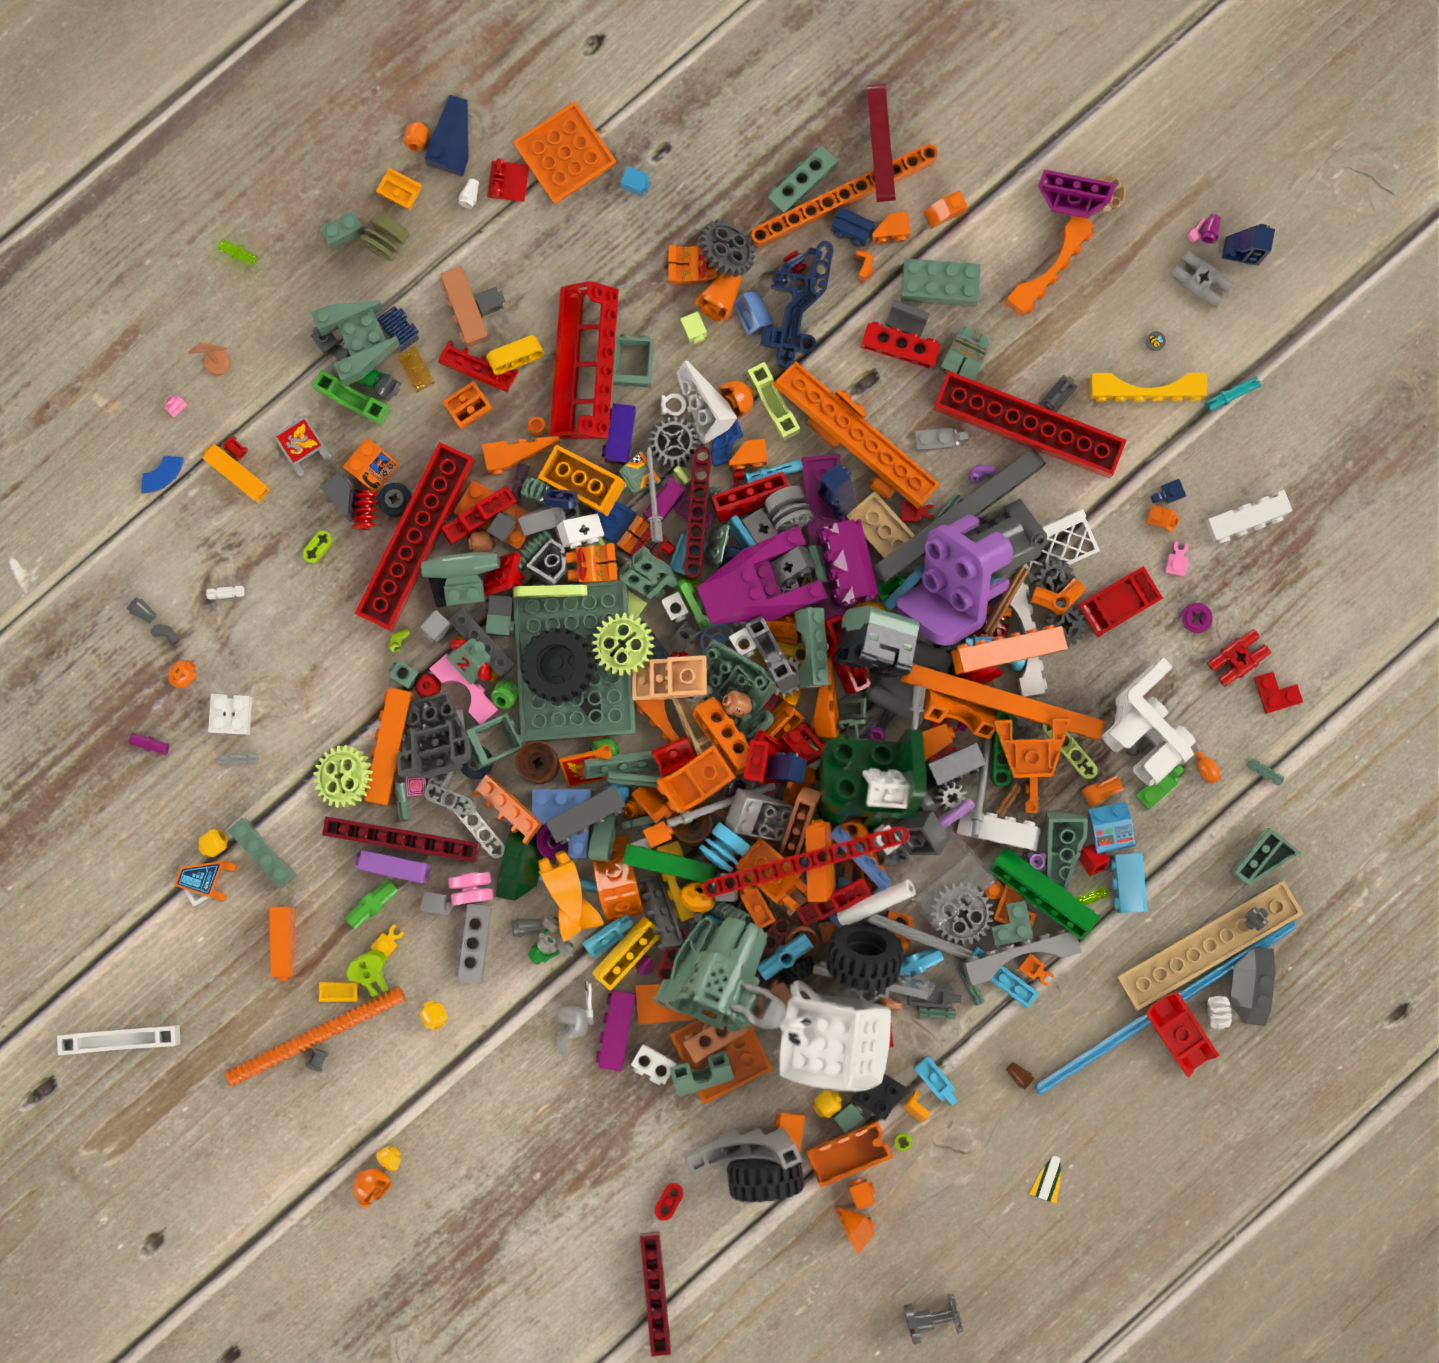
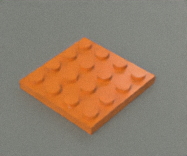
M576 101L513 141V145L554 205L617 165V161Z
M710 1013V1014L707 1015V1016L712 1017V1018H714V1019L717 1018V1015L712 1014V1013ZM699 1020L669 1034L683 1063L689 1062L690 1067L695 1070L706 1067L709 1062L706 1056L695 1063L683 1042L686 1041L685 1036L694 1031L697 1034L703 1030L702 1026L706 1023ZM726 1026L723 1027V1030L716 1028V1033L719 1036L726 1035ZM753 1028L710 1054L713 1055L726 1051L735 1080L697 1091L703 1104L773 1070ZM703 1035L700 1037L699 1042L702 1046H708L711 1039L707 1035Z

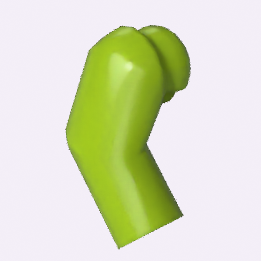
M408 627L391 635L389 642L391 652L398 653L401 650L403 639L411 636Z

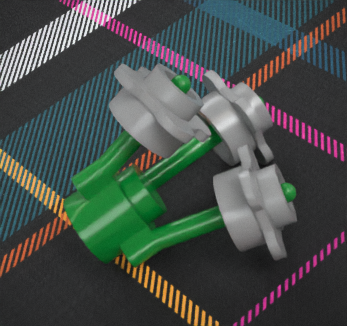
M552 915L550 917L545 916L543 925L546 929L539 935L538 941L528 953L530 960L537 965L542 961L546 963L549 959L560 953L563 957L568 955L574 956V946L570 940L563 941L560 938L561 942L557 944L558 950H556L555 939L547 934L549 931L555 933L559 930V921L557 917Z

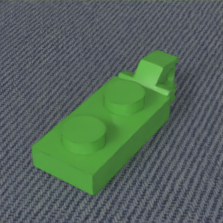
M683 579L679 580L677 586L700 629L703 630L712 625L707 614L701 612L703 606L698 598H694L692 593L695 591L691 583H686Z
M1177 765L1157 785L1155 783L1152 786L1146 785L1135 796L1147 810H1150L1180 781L1178 776L1184 769L1181 765Z

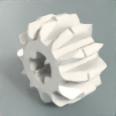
M955 782L951 783V789L949 786L944 787L946 791L938 789L942 796H935V799L942 800V802L937 803V807L944 805L942 808L943 813L948 808L950 811L961 804L962 801L968 799L962 797V795L967 794V791L960 792L961 784L955 789ZM955 794L956 802L949 803L947 796Z
M1225 996L1210 997L1207 1003V1016L1210 1026L1217 1029L1230 1027L1232 1014L1229 999Z

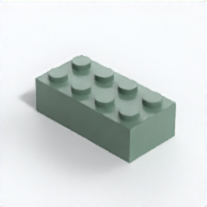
M905 258L900 301L976 307L979 295L981 264Z

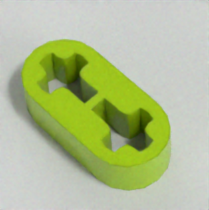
M327 531L316 533L303 551V557L308 563L315 564L321 560L333 543L331 534ZM327 535L326 539L328 542H323L319 547L318 545L321 542L320 536L325 537ZM318 548L315 552L316 558H310L309 560L308 552H313Z

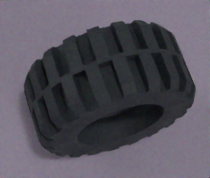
M550 628L548 631L543 630L539 632L540 635L538 636L534 635L530 639L531 643L525 645L524 649L526 651L524 654H521L520 659L522 660L520 671L524 675L522 678L527 683L529 690L538 697L555 703L570 702L574 698L581 697L582 693L590 688L589 684L595 679L594 671H597V665H595L596 656L592 652L591 645L582 636L565 628ZM557 647L568 649L576 660L573 675L564 683H552L542 673V661L545 655Z
M852 923L849 926L846 924L833 932L830 937L826 967L833 979H836L841 985L845 984L846 987L850 989L856 988L858 991L867 990L868 992H873L876 989L880 991L885 987H890L897 981L900 975L904 950L895 934L888 932L885 928H880L873 924L868 925L867 923Z
M761 1158L738 1159L731 1161L727 1166L729 1193L736 1201L759 1203L782 1200L798 1195L804 1188L802 1162L785 1170L780 1164Z

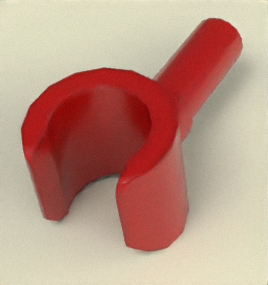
M743 470L734 471L733 488L738 487V480H744Z

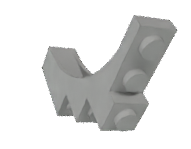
M759 1127L743 1135H740L737 1129L733 1128L718 1135V1140L684 1155L693 1175L711 1166L738 1159H768L780 1164L784 1170L802 1161L796 1144L783 1127L767 1135H764Z

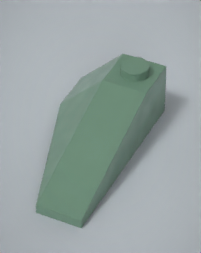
M1046 811V876L1066 891L1073 875L1076 861L1080 857L1082 846L1087 839L1088 817L1067 811Z

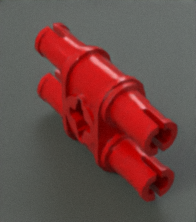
M1252 629L1241 638H1235L1232 643L1225 648H1221L1220 653L1207 662L1208 667L1212 671L1217 670L1226 662L1231 665V669L1218 678L1224 687L1237 678H1243L1246 673L1253 668H1257L1259 662L1271 654V650L1265 644L1252 654L1247 650L1248 646L1260 638L1255 629ZM1240 654H1241V655H1242L1241 661H1238V662H1237V661H1236V658L1238 657L1237 655H1240Z

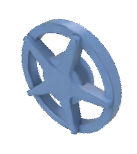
M724 623L712 624L706 627L700 638L703 651H705L703 644L704 636L711 639V641L716 640L725 645L726 641H729L730 638L721 634V626L727 628L732 635L735 634L734 631ZM719 626L717 633L713 635L706 634V631L711 627Z

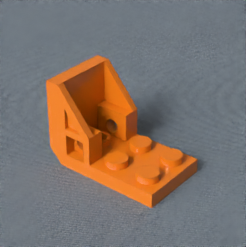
M627 835L615 838L609 862L592 860L598 894L606 922L619 919L626 914L630 917L644 913L634 868L622 863L628 844Z

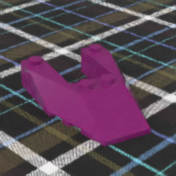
M799 526L742 550L697 587L711 624L751 622L760 616H763L765 621L770 622L795 613L797 610L821 603L828 598L821 579L782 594L779 585L776 584L769 561L783 556L797 546L804 547L806 545Z

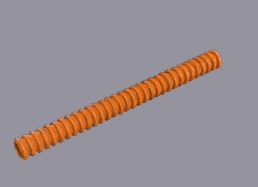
M396 986L395 990L390 989V992L386 991L384 995L380 994L378 998L374 997V1000H368V1003L364 1002L362 1006L358 1005L356 1009L352 1008V1011L348 1010L346 1014L342 1013L340 1017L336 1016L335 1019H330V1022L326 1021L324 1025L320 1024L318 1028L309 1029L308 1033L303 1032L302 1036L297 1035L296 1039L293 1037L291 1041L287 1040L286 1044L281 1043L280 1047L275 1046V1049L271 1048L269 1052L265 1051L263 1055L259 1054L258 1057H253V1060L249 1059L247 1063L243 1062L241 1066L237 1065L236 1068H231V1071L227 1070L225 1076L228 1083L234 1087L236 1083L240 1084L242 1080L246 1081L247 1078H252V1075L256 1076L258 1072L262 1073L264 1069L268 1070L269 1067H274V1064L278 1065L280 1061L284 1062L286 1058L290 1059V1056L294 1057L296 1053L300 1054L302 1050L311 1049L312 1045L317 1046L318 1042L323 1043L324 1039L327 1041L329 1037L333 1038L334 1034L339 1035L340 1031L345 1032L346 1028L349 1030L350 1026L355 1027L357 1023L361 1024V1021H367V1018L371 1019L373 1015L377 1016L379 1012L383 1013V1010L387 1011L389 1007L393 1008L395 1004L399 1005L401 1001L405 1002V995L402 989Z

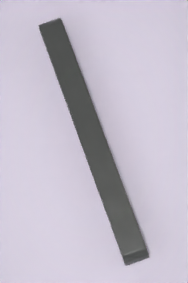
M1034 448L881 560L873 567V571L884 584H887L925 556V544L928 533L940 525H950L966 515L977 517L1044 467L1046 462Z

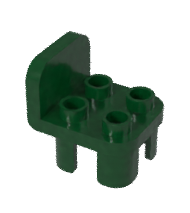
M906 729L898 742L843 738L829 741L821 752L820 763L815 771L816 781H821V798L817 807L820 819L823 822H830V825H841L848 815L865 816L863 826L876 827L882 823L884 818L908 819L913 817L923 803L926 794V767L922 731L920 729ZM875 768L883 772H888V770L899 771L910 785L907 808L868 806L866 802L869 784L863 776V770L869 771V769Z

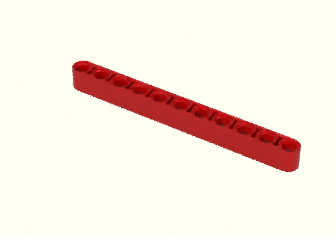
M898 826L705 881L702 887L703 892L708 897H715L898 846L909 840L910 832L906 827ZM897 830L902 831L904 834L902 841L895 838ZM879 835L885 840L883 846H879L876 842V838ZM859 841H863L866 845V849L863 852L857 847ZM840 846H844L847 850L845 857L839 854ZM822 851L828 854V860L826 862L822 861L820 858V854ZM804 856L809 859L808 867L802 865L801 860ZM785 862H788L791 866L789 872L783 869ZM766 867L772 870L771 877L765 875ZM748 872L754 876L752 883L746 878ZM730 877L735 880L734 888L728 884ZM712 882L717 886L715 893L710 890Z

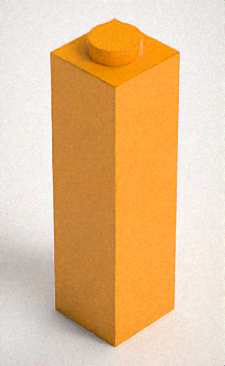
M213 444V446H209L204 451L202 459L258 504L270 491L267 485L217 445Z

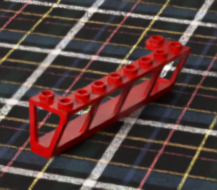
M593 281L560 287L549 436H559L560 439L564 440L608 439L619 289ZM585 295H588L592 302L601 304L599 324H582ZM582 330H599L597 361L579 362ZM580 367H596L594 399L576 398L578 369ZM593 404V416H580L577 422V429L574 430L576 405Z

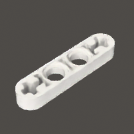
M464 804V808L469 810L470 806ZM454 811L491 857L496 859L503 857L505 845L477 811L473 814L478 818V823L475 826L468 824L467 819L469 816H464L463 818L462 814ZM482 830L490 832V838L487 841L480 839V832ZM494 837L496 841H494L493 843L497 847H502L500 850V855L497 853H492L494 851V848L491 845H489V847L486 846V844L490 843Z

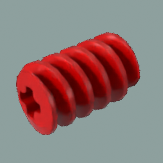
M354 490L358 494H355L353 498L358 501L354 502L353 506L358 509L352 511L354 515H357L352 518V521L357 524L352 525L351 528L371 530L370 527L376 526L371 520L377 518V516L371 514V512L377 511L372 505L378 503L372 497L378 496V494L370 490Z

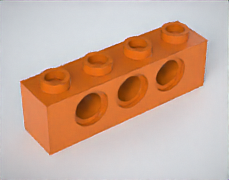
M713 696L696 706L692 716L712 744L716 745L737 776L745 771L749 745L744 734L735 727L734 720L725 713L722 703ZM715 717L719 722H714L711 718ZM722 733H728L730 738L724 737ZM733 748H738L741 753H735Z

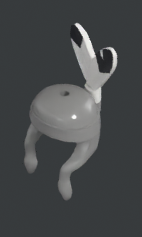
M588 981L585 982L587 1009L584 1010L578 1006H567L560 1009L557 1014L558 1021L567 1025L559 1033L557 1044L559 1054L562 1055L563 1053L565 1058H567L566 1039L585 1035L588 1030V1024H594L593 1009H591L592 990L591 984Z
M743 983V986L748 991L762 995L764 1014L755 1017L748 1009L741 1005H731V1008L734 1011L744 1013L751 1023L761 1028L775 1029L780 1027L786 1038L793 1045L800 1046V1037L794 1029L808 1028L812 1025L811 1020L807 1018L784 1019L786 1006L780 998L772 995L766 989L754 987L749 983Z

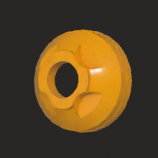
M692 882L683 887L680 900L687 909L701 913L713 908L715 897H708L704 893H698L695 888L703 889L704 882Z

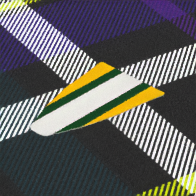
M1053 1156L1044 1166L1029 1193L1030 1195L1055 1204L1057 1203L1061 1178L1059 1157Z

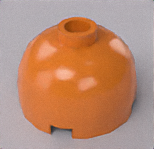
M732 380L719 386L718 389H721L719 394L729 403L737 419L750 412L754 402V393L750 386L738 380Z
M370 1168L366 1171L361 1170L355 1176L356 1180L353 1184L354 1197L362 1207H369L372 1205L370 1201L373 1199L378 1201L391 1186L389 1181H392V1179L384 1171L376 1168Z

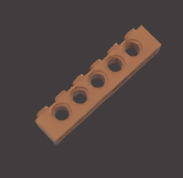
M777 980L768 986V991L780 998L787 1007L788 1001L793 997L783 981L779 983ZM762 995L759 996V1001L756 1003L761 1011L755 1017L764 1014ZM750 1023L749 1027H743L739 1031H727L726 1035L719 1036L716 1033V1027L705 1024L702 1026L703 1030L696 1034L694 1031L685 1036L686 1041L683 1044L693 1061L697 1063L757 1025ZM707 1035L711 1039L708 1046L700 1044L699 1039L701 1036Z

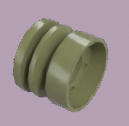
M377 211L370 221L375 231L365 228L364 232L368 236L362 234L359 240L375 255L393 261L395 255L392 252H399L394 242L403 245L410 233L394 219Z

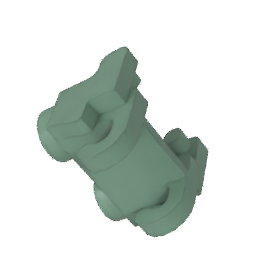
M851 718L838 721L840 730L844 729V725L846 726L848 739L870 740V738L860 739L858 725H867L866 720H853Z

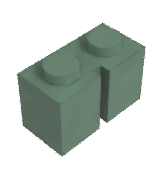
M354 211L340 217V222L336 223L334 220L320 228L332 250L365 234Z

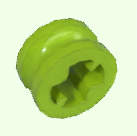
M900 1133L896 1136L895 1146L898 1150L907 1151L911 1148L912 1139L909 1134ZM906 1137V1141L909 1142L908 1146L900 1147L898 1139Z

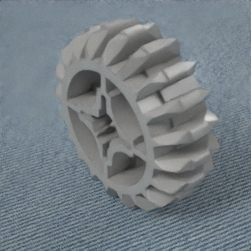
M677 416L674 417V422L670 421V417H667V423H664L661 419L659 421L661 427L656 424L654 425V429L657 432L650 431V435L654 438H648V442L654 443L649 446L651 450H655L652 452V457L659 455L656 461L660 462L664 459L663 466L670 462V468L674 467L675 462H677V466L681 467L680 461L687 465L688 460L686 458L688 457L693 460L694 456L691 452L694 453L696 450L694 447L699 446V442L694 441L699 438V435H692L696 432V428L689 429L691 422L684 425V418L681 419L680 423L677 422ZM670 428L681 429L674 434L665 431ZM685 433L690 440L688 449L681 443ZM660 435L667 442L663 451L658 446ZM677 439L678 445L671 446L670 440ZM674 450L683 453L679 456L667 455Z

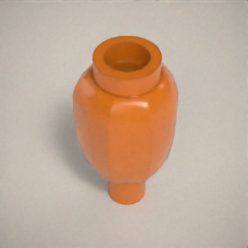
M1202 751L1196 753L1198 770L1204 780L1210 782L1211 785L1221 780V772L1216 763L1211 758L1205 757Z

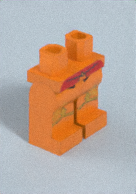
M669 245V285L707 284V281H713L717 278L718 272L714 271L715 268H707V262L709 261L703 260L706 256L700 254L703 249L698 246Z
M614 543L578 547L576 551L566 552L567 564L577 563L578 566L577 570H567L568 581L579 582V584L618 581Z

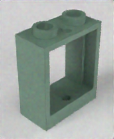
M620 334V337L615 336L613 385L651 388L654 340L650 339V336L640 335L639 338H632L628 334ZM621 346L648 347L646 376L619 374Z
M507 713L465 731L470 740L471 755L478 770L517 753L523 746L521 736L514 729L515 723ZM501 724L512 748L488 759L476 734Z

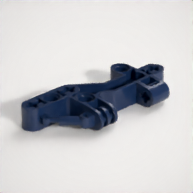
M822 241L816 248L810 247L804 254L800 253L787 263H784L781 271H773L775 278H772L774 285H771L770 288L790 293L792 301L785 307L781 328L763 326L760 345L777 349L776 364L779 368H789L795 360L796 352L808 354L816 347V339L813 336L799 332L803 313L827 289L834 251L833 245L828 241ZM826 247L825 250L828 252L824 255V259L820 260L823 253L820 249ZM809 254L814 255L810 276L790 273L791 269L804 261L806 256ZM817 265H822L825 268L824 274H819L816 271ZM786 277L791 278L789 287H785V284H788ZM818 279H821L819 282V288H821L822 290H819V292L817 293L816 289L813 287L817 284ZM795 280L802 281V289H797L794 286ZM803 340H809L812 347L810 349L804 348L802 345ZM786 350H792V352L789 351L787 353V359H790V361L784 364L780 358L785 355Z

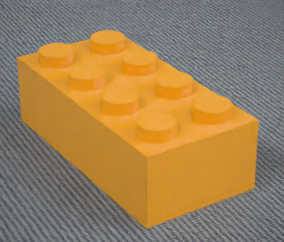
M558 445L554 447L538 476V479L549 484L554 489L576 492L579 502L607 517L626 484L617 475Z

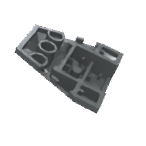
M442 692L411 701L406 720L408 725L406 735L403 734L401 739L404 742L402 751H398L397 755L398 775L403 777L420 776L421 778H429L462 769L463 764L467 763L471 758L470 740L449 694Z

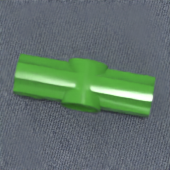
M388 878L376 890L368 893L359 902L360 904L344 918L356 930L367 919L376 915L385 906L384 904L400 890Z

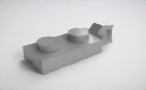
M958 428L915 431L916 451L954 448L959 446V442L968 441L969 439L968 432H958Z

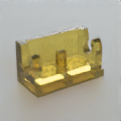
M416 346L399 355V361L416 392L435 383Z

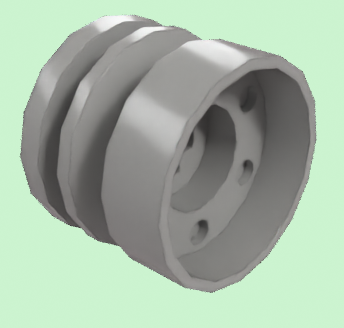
M789 486L771 494L764 502L769 515L773 517L772 522L777 533H782L798 526L802 529L814 518L809 504L805 503L806 498L799 486Z

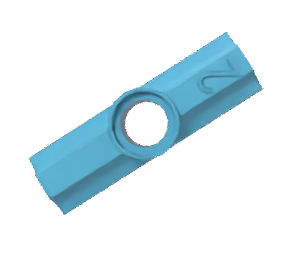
M803 932L788 944L778 946L772 955L759 963L757 969L763 978L768 980L783 968L791 967L795 960L812 949L813 945ZM783 954H789L786 959H781Z
M931 947L902 959L900 974H908L913 977L926 971V968L943 961L944 958L940 949Z

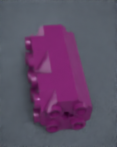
M861 519L832 524L833 528L831 529L828 526L823 527L821 534H818V541L820 546L823 545L824 553H822L823 562L830 566V571L827 572V579L829 583H832L833 590H831V596L833 601H838L843 607H849L860 600L861 603H867L876 599V595L879 593Z

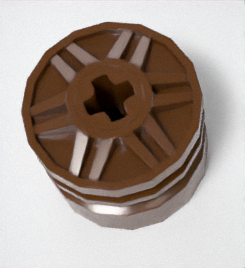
M531 741L524 744L516 756V766L519 773L534 784H545L552 781L560 769L558 754L548 744L541 741ZM541 759V761L544 764L543 766L540 765L538 768V766L535 765V762H539V760Z
M699 804L698 806H696L695 808H693L691 811H694V810H697V809H699V808H702L703 806ZM676 811L673 818L680 816V813ZM708 813L692 819V822L687 824L681 823L672 828L680 843L687 847L696 848L701 844L705 845L708 843L705 839H711L713 835L711 831L714 829L712 817ZM694 823H696L698 829H693V831H691L689 825H694Z

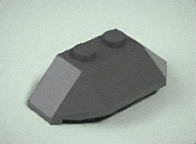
M1253 947L1233 966L1229 1002L1245 1024L1265 1026L1270 1015L1276 973L1274 949Z

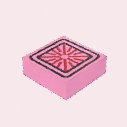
M420 776L406 777L407 796L425 795L426 778H421Z

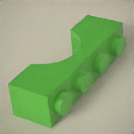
M323 370L320 371L312 385L315 391L381 427L391 411L382 402L366 396L348 385L344 387L342 381Z

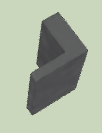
M894 300L886 325L898 328L907 334L909 332L918 334L920 338L930 313Z

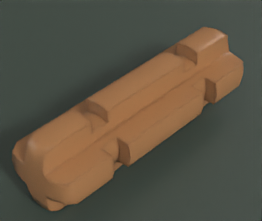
M1012 783L1009 788L1010 790L1005 793L999 802L1000 805L995 808L994 814H997L998 817L1004 816L1005 810L1010 807L1016 798V794L1022 789L1019 784Z

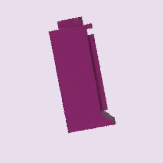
M668 476L669 484L666 483L656 495L658 516L663 517V520L686 492L685 488L670 476ZM651 503L646 508L647 513L643 512L644 520L649 524L648 518L652 517Z

